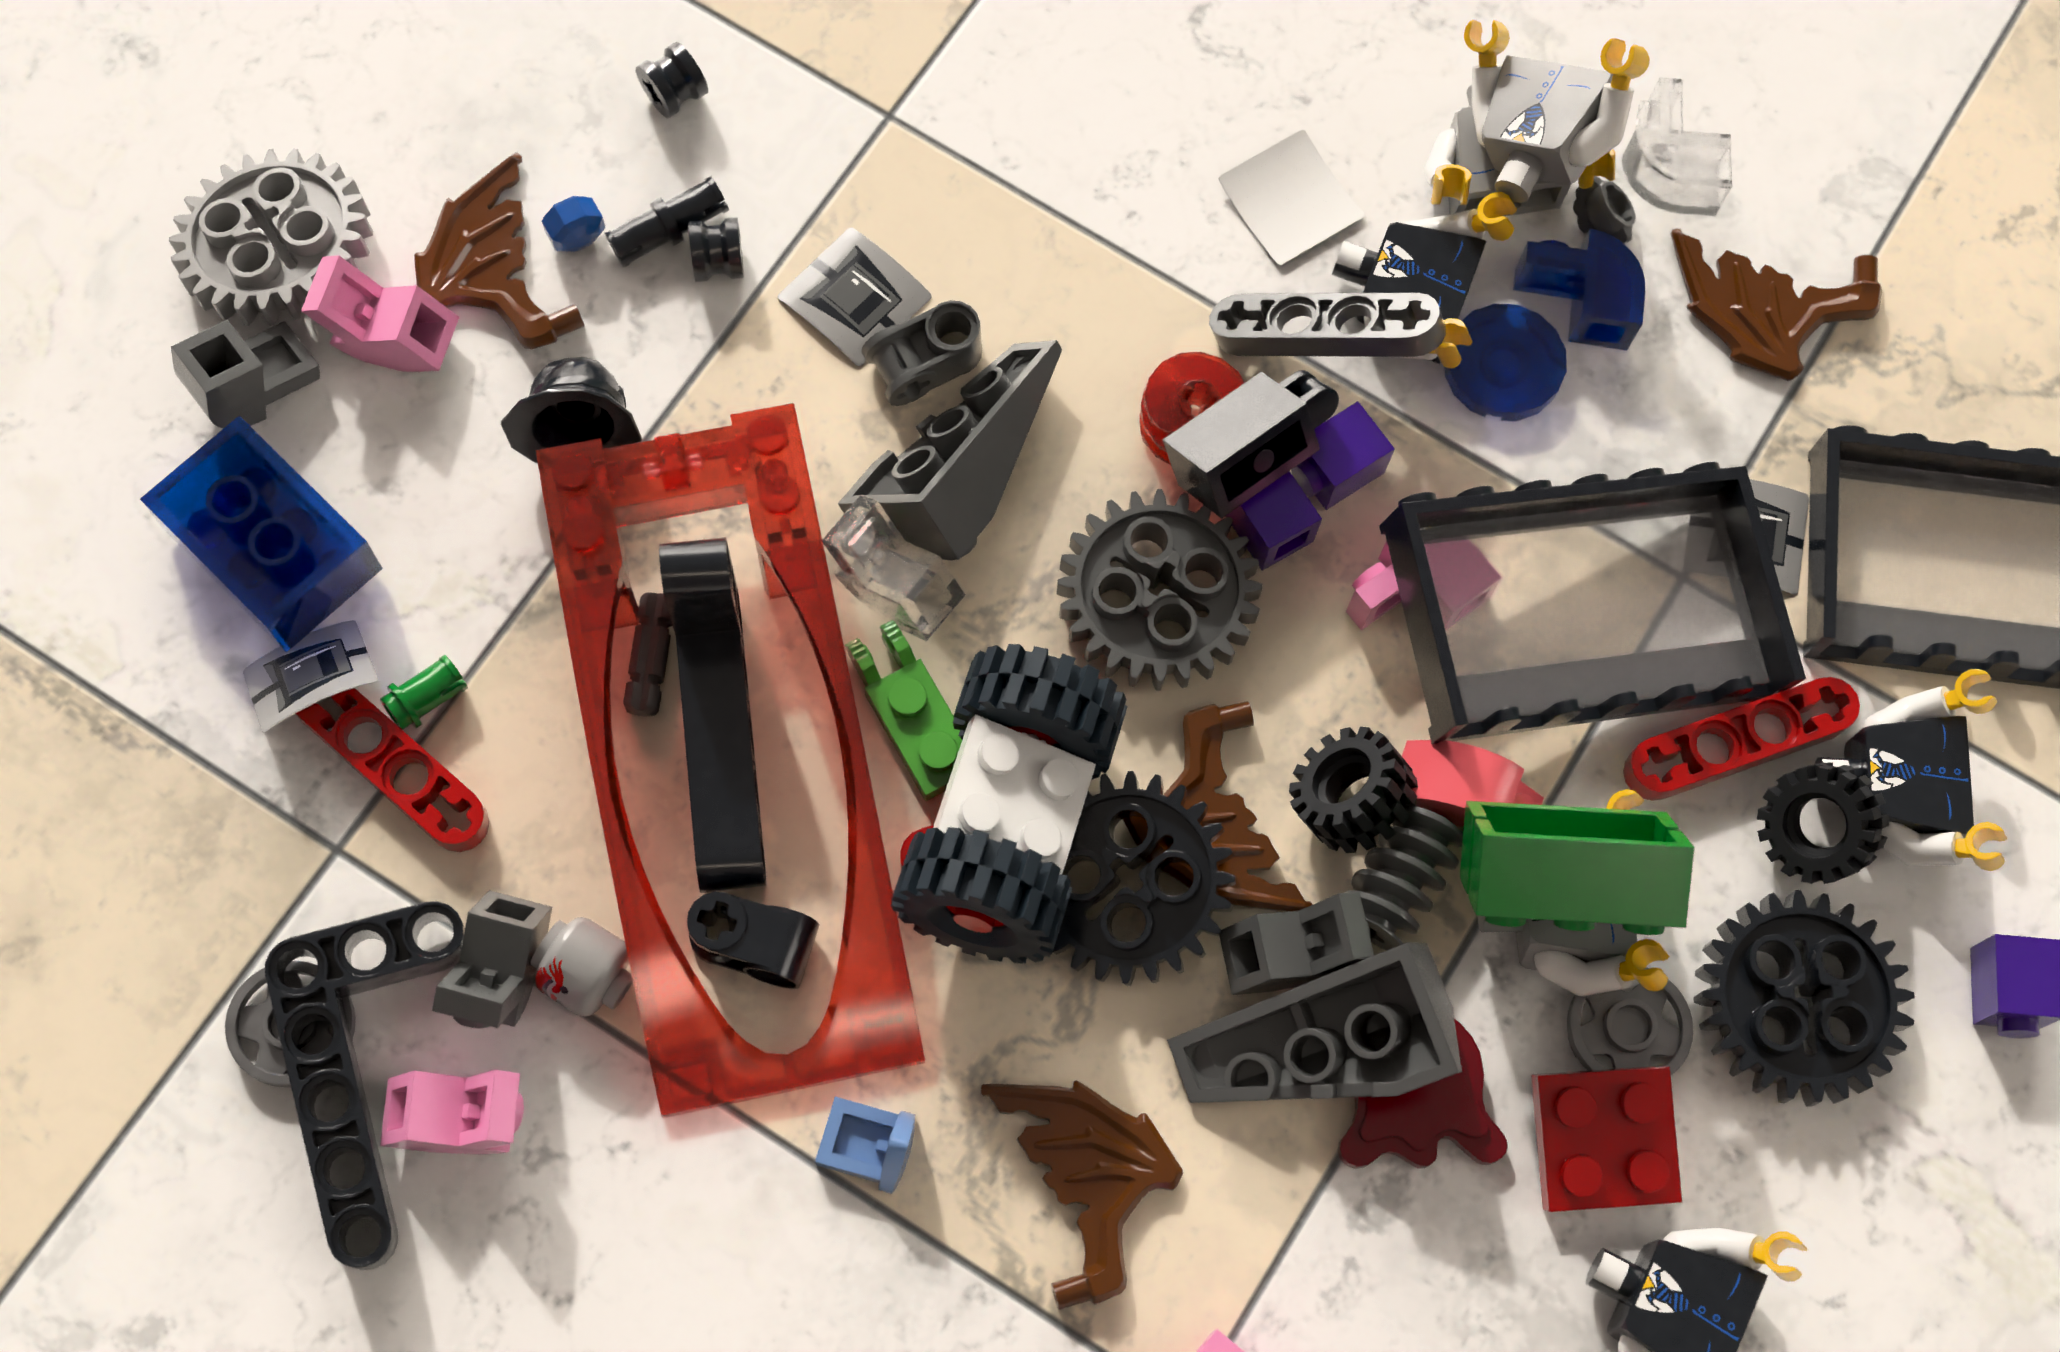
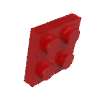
M1669 1066L1531 1075L1543 1210L1559 1212L1682 1203Z

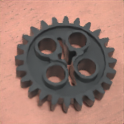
M1157 489L1153 505H1144L1139 494L1136 491L1131 492L1129 509L1123 511L1112 499L1107 501L1105 511L1107 521L1105 522L1093 514L1087 515L1085 529L1089 536L1073 532L1070 536L1069 547L1075 554H1063L1061 557L1060 570L1069 576L1058 579L1056 594L1070 599L1060 604L1059 616L1060 619L1077 620L1070 627V642H1077L1088 638L1090 641L1086 647L1084 659L1090 662L1104 654L1108 658L1105 676L1107 677L1115 674L1121 666L1128 668V680L1131 687H1135L1142 674L1146 673L1151 674L1152 683L1156 691H1161L1166 674H1174L1181 688H1186L1192 668H1195L1200 675L1208 680L1212 677L1214 671L1212 657L1229 665L1235 654L1230 642L1245 646L1251 632L1244 624H1254L1259 614L1260 608L1250 602L1259 599L1262 583L1247 580L1256 574L1259 565L1258 559H1240L1247 549L1249 539L1247 536L1228 539L1227 536L1233 523L1231 517L1213 524L1209 521L1211 510L1205 505L1196 513L1188 510L1189 495L1185 492L1179 497L1175 506L1167 505L1162 489ZM1148 540L1156 543L1161 548L1162 553L1155 557H1144L1134 551L1132 545L1139 541ZM1118 561L1122 563L1123 567H1111L1110 563ZM1202 570L1211 574L1217 584L1210 588H1200L1194 586L1186 575L1193 571ZM1159 583L1166 584L1169 587V590L1163 589L1158 596L1148 591L1149 589H1155ZM1109 590H1119L1128 595L1132 602L1123 608H1113L1106 605L1100 596ZM1195 611H1206L1208 616L1205 618L1199 617ZM1171 620L1179 623L1187 634L1182 638L1170 640L1161 636L1157 632L1155 625L1162 621Z

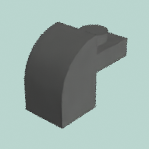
M227 319L171 346L173 368L176 376L210 421L217 427L224 429L244 428L266 420V405L320 379L319 364L285 321L247 340H243Z
M489 890L468 912L459 962L436 986L432 1011L453 1016L457 1023L470 1028H487L490 1026L498 1028L501 1024L515 1027L524 1012L534 986L537 969L531 966L530 963L536 949L548 933L553 907Z
M1360 892L1338 893L1300 911L1255 914L1222 929L1220 936L1232 995L1272 992L1298 987L1374 956L1369 926L1365 918Z

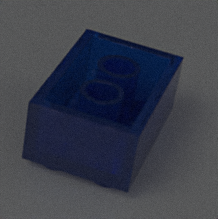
M240 415L140 498L141 502L160 526L285 652L299 643L383 569L368 542Z

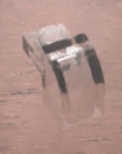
M1659 77L1649 99L1641 100L1636 115V129L1621 157L1626 179L1641 198L1659 209L1680 214L1716 216L1732 188L1731 134L1684 131L1683 79Z
M861 494L821 540L839 565L834 571V575L853 596L887 622L895 621L901 630L922 640L928 641L965 596V593L941 557L906 542L880 503Z

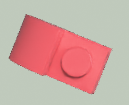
M1407 740L1402 757L1412 768L1411 772L1417 778L1418 787L1412 788L1417 795L1415 806L1442 815L1457 827H1464L1466 801L1542 805L1544 797L1521 781L1524 768L1503 756L1476 746L1444 740L1436 744H1431V740Z

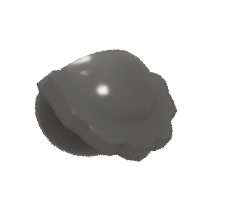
M1594 176L1592 187L1586 189L1578 187L1576 189L1573 211L1578 216L1577 223L1579 229L1583 233L1588 234L1594 244H1604L1609 248H1614L1632 239V226L1636 219L1635 211L1630 199L1617 184Z

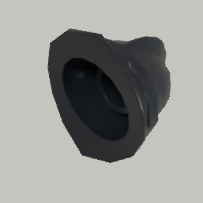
M587 357L565 358L549 363L533 380L529 396L519 400L501 421V426L512 449L534 463L566 468L594 466L621 458L642 441L634 417L626 409L623 388L618 386L615 377L601 363Z

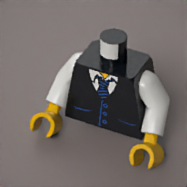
M1495 192L1484 197L1479 203L1477 210L1471 209L1405 223H1390L1378 253L1344 241L1332 275L1364 286L1363 293H1422L1434 298L1440 307L1446 325V335L1443 342L1434 351L1426 355L1392 358L1430 360L1438 364L1441 362L1444 367L1449 369L1455 368L1462 361L1456 345L1470 346L1473 342L1465 324L1458 318L1487 242L1480 238L1483 236L1484 231H1488L1491 238L1504 241L1509 239L1513 234L1514 227L1510 220L1503 215H1512L1516 213L1517 208L1507 194ZM1366 316L1356 317L1365 327L1368 326L1371 320Z
M1970 669L1963 672L1957 678L1954 690L1949 691L1947 687L1940 686L1896 701L1865 720L1862 729L1845 743L1844 758L1818 757L1814 763L1815 765L1822 762H1833V766L1836 767L1845 764L1855 768L1853 773L1855 776L1861 777L1866 775L1874 782L1869 787L1873 795L1882 793L1886 802L1879 806L1881 815L1889 814V826L1882 829L1881 835L1887 837L1882 849L1907 865H1960L1965 858H1972L1981 869L1994 871L1998 870L2005 863L2001 853L1979 852V848L1983 843L1991 840L2001 842L2007 840L2003 829L1997 824L1984 822L1974 826L1966 716H1955L1956 709L1965 707L1968 711L1976 714H1985L1995 707L1997 699L1994 695L1986 696L1979 700L1967 699L1968 690L1972 685L1985 683L1992 679L1986 671Z
M1723 1228L1672 1231L1663 1240H1656L1644 1245L1639 1252L1635 1264L1602 1248L1589 1269L1586 1284L1618 1301L1607 1327V1332L1610 1336L1619 1342L1618 1352H1737L1768 1275L1758 1271V1269L1763 1264H1766L1780 1279L1794 1282L1802 1276V1273L1795 1267L1779 1266L1778 1256L1787 1248H1795L1800 1251H1808V1249L1794 1234L1789 1232H1777L1764 1240L1762 1236Z

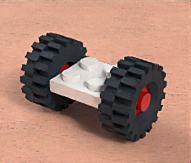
M1008 644L1006 651L995 645L988 647L986 653L979 651L975 654L953 715L952 723L954 729L960 730L958 736L962 739V743L934 826L927 829L925 834L919 831L911 840L891 899V907L893 911L899 912L898 918L902 922L915 924L914 931L923 936H935V942L949 947L953 944L961 947L962 953L975 956L976 952L986 954L989 960L1002 962L1003 957H1007L1013 963H1026L1028 958L1036 963L1043 961L1044 956L1050 957L1053 954L1072 891V887H1070L1071 881L1067 875H1062L1090 782L1100 777L1101 772L1106 773L1109 769L1127 711V706L1125 705L1127 699L1123 692H1116L1117 684L1112 679H1099L1100 671L1088 664L1084 667H1079L1074 664L1076 659L1063 653L1060 658L1048 655V649L1034 646L1032 652L1024 650L1021 644Z

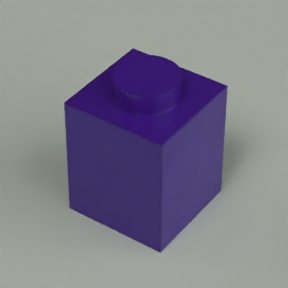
M1357 401L1314 429L1320 450L1291 469V472L1308 497L1315 495L1325 510H1328L1384 474L1395 448Z
M1290 471L1225 516L1226 518L1231 517L1233 519L1232 527L1239 537L1247 536L1249 539L1247 550L1253 559H1258V566L1261 571L1313 543L1322 521L1321 516Z
M1994 934L1970 948L1973 1025L1996 1026L1997 1034L2002 1037L2032 1038L2040 1035L2041 1028L2060 1020V940Z

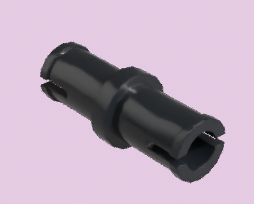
M710 176L704 182L667 202H664L662 198L650 203L652 210L604 234L614 254L624 268L630 262L669 241L673 246L684 240L682 234L689 231V221L701 220L706 222L721 213H726L729 211V207L724 201L725 198L718 185Z

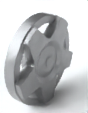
M292 961L286 967L284 973L286 986L293 989L303 988L304 986L299 974L316 977L318 965L304 961ZM265 968L250 976L233 996L225 1020L226 1042L236 1063L250 1076L271 1086L289 1088L291 1084L287 1074V1067L268 988L267 999L264 1003L245 1006L251 996L267 983ZM347 996L342 999L353 1040L355 1010L351 997ZM315 1021L308 1024L302 1030L299 1037V1047L302 1053L309 1055L318 1054L328 1048L333 1039L328 1030L331 1023ZM240 1037L259 1043L255 1065L244 1052Z
M1669 979L1666 986L1659 991H1648L1639 983L1629 992L1621 989L1589 996L1574 995L1567 1015L1568 1040L1575 1057H1577L1587 1071L1608 1069L1597 1061L1594 1057L1596 1055L1609 1056L1614 1069L1648 1067L1650 1058L1654 1055L1672 1057L1665 1066L1670 1067V1073L1673 1075L1684 1063L1691 1049L1693 1020L1684 996ZM1666 999L1671 1003L1676 1013L1679 1028L1662 1017V1010ZM1587 1000L1594 1018L1581 1026V1012L1584 1002Z

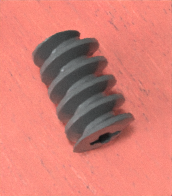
M1403 806L1410 817L1404 825L1396 820L1392 823L1393 826L1390 827L1396 834L1389 840H1386L1381 833L1379 834L1378 844L1380 848L1376 847L1368 851L1364 862L1367 869L1356 871L1351 882L1354 891L1348 890L1344 892H1360L1365 918L1369 926L1371 943L1386 951L1404 944L1394 934L1397 929L1411 934H1417L1420 929V924L1408 913L1410 907L1422 912H1430L1433 908V902L1421 891L1423 886L1436 891L1444 890L1446 881L1434 870L1436 865L1449 870H1454L1459 865V859L1447 847L1451 844L1462 848L1463 832L1444 816L1417 806Z

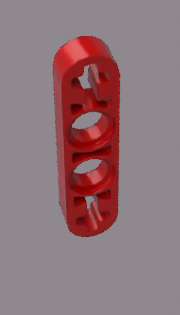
M1834 677L1818 678L1648 738L1638 744L1626 759L1623 769L1625 783L1630 790L1637 792L1643 799L1651 801L1662 800L1834 739L1847 730L1859 716L1860 703L1858 695L1851 685L1842 679ZM1821 699L1825 704L1835 702L1839 708V712L1833 717L1828 713H1823L1811 717L1804 724L1800 715L1809 711ZM1764 713L1772 714L1781 720L1786 731L1785 739L1782 743H1768L1758 736L1754 727L1757 715ZM1710 733L1722 738L1728 746V760L1722 764H1713L1703 759L1697 748V740L1700 735ZM1679 752L1681 753L1683 763L1672 767L1662 777V783L1656 774L1646 776L1642 771V767L1649 761V755L1655 764H1660L1674 759Z
M356 688L330 696L334 703L344 712L337 721L322 706L316 703L295 713L306 727L438 845L448 851L463 852L473 849L482 842L488 832L489 818L486 809L477 796ZM366 722L379 725L382 730V738L375 749L363 754L355 753L349 749L348 737L353 728ZM410 763H418L427 767L428 780L423 789L410 795L401 794L394 789V776L401 767ZM444 785L449 786V788L442 790ZM439 794L456 812L461 813L468 807L470 808L466 816L471 825L464 832L456 827L449 829L447 833L444 832L448 827V823L440 811L432 805ZM426 808L423 814L419 813L420 810Z

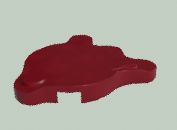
M1454 1019L1462 1072L1400 1096L1354 1097L1355 1113L1351 1126L1339 1141L1337 1150L1340 1160L1345 1165L1354 1169L1364 1168L1379 1156L1390 1153L1416 1168H1426L1437 1158V1146L1440 1139L1451 1140L1465 1154L1481 1165H1491L1505 1155L1508 1149L1506 1137L1491 1120L1483 1102L1484 1070L1480 1051L1471 1034L1460 1022Z

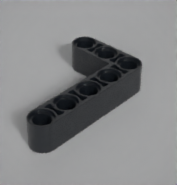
M727 538L659 544L663 594L676 636L694 852L700 893L766 886V868L741 608Z
M423 902L288 938L279 942L269 952L265 962V977L327 1243L332 1255L340 1263L359 1270L375 1269L385 1264L392 1257L398 1244V1229L342 998L444 971L455 966L460 959L465 927L458 912L450 905L442 902ZM435 921H442L452 926L454 935L446 948L438 952H428L418 946L417 938L425 925ZM366 939L383 941L386 944V954L383 961L377 967L371 970H360L352 966L351 955L354 948L360 942ZM306 956L317 960L318 972L315 979L309 985L295 989L286 986L284 973L292 960ZM315 1021L331 1023L334 1037L328 1048L318 1054L309 1055L302 1053L299 1047V1037L302 1030L308 1024ZM330 1086L346 1088L349 1094L347 1111L334 1121L319 1120L315 1113L314 1103L322 1090ZM355 1151L360 1153L365 1161L363 1178L357 1185L351 1188H336L330 1178V1168L333 1161L345 1152ZM362 1218H372L378 1222L381 1229L380 1244L373 1253L365 1257H355L346 1246L347 1231L354 1222Z

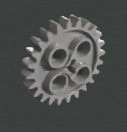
M293 148L285 161H279L274 149H268L264 162L260 164H255L252 157L246 154L243 155V169L235 172L232 168L223 164L220 166L223 180L215 183L203 178L200 180V183L206 194L202 198L196 196H186L184 198L192 214L174 216L173 221L181 233L169 237V242L176 252L170 259L189 295L195 296L205 311L214 307L220 318L224 321L237 312L245 326H250L259 312L263 313L268 324L272 326L275 325L281 310L288 309L290 315L295 320L300 319L301 304L305 302L322 257L339 255L357 268L353 258L369 256L370 251L364 239L373 235V230L367 220L371 213L353 177H345L337 162L327 167L321 154L315 153L304 162L299 150ZM255 204L259 208L278 240L285 245L290 256L298 265L295 269H288L266 234L257 226L251 213L246 208L247 205Z

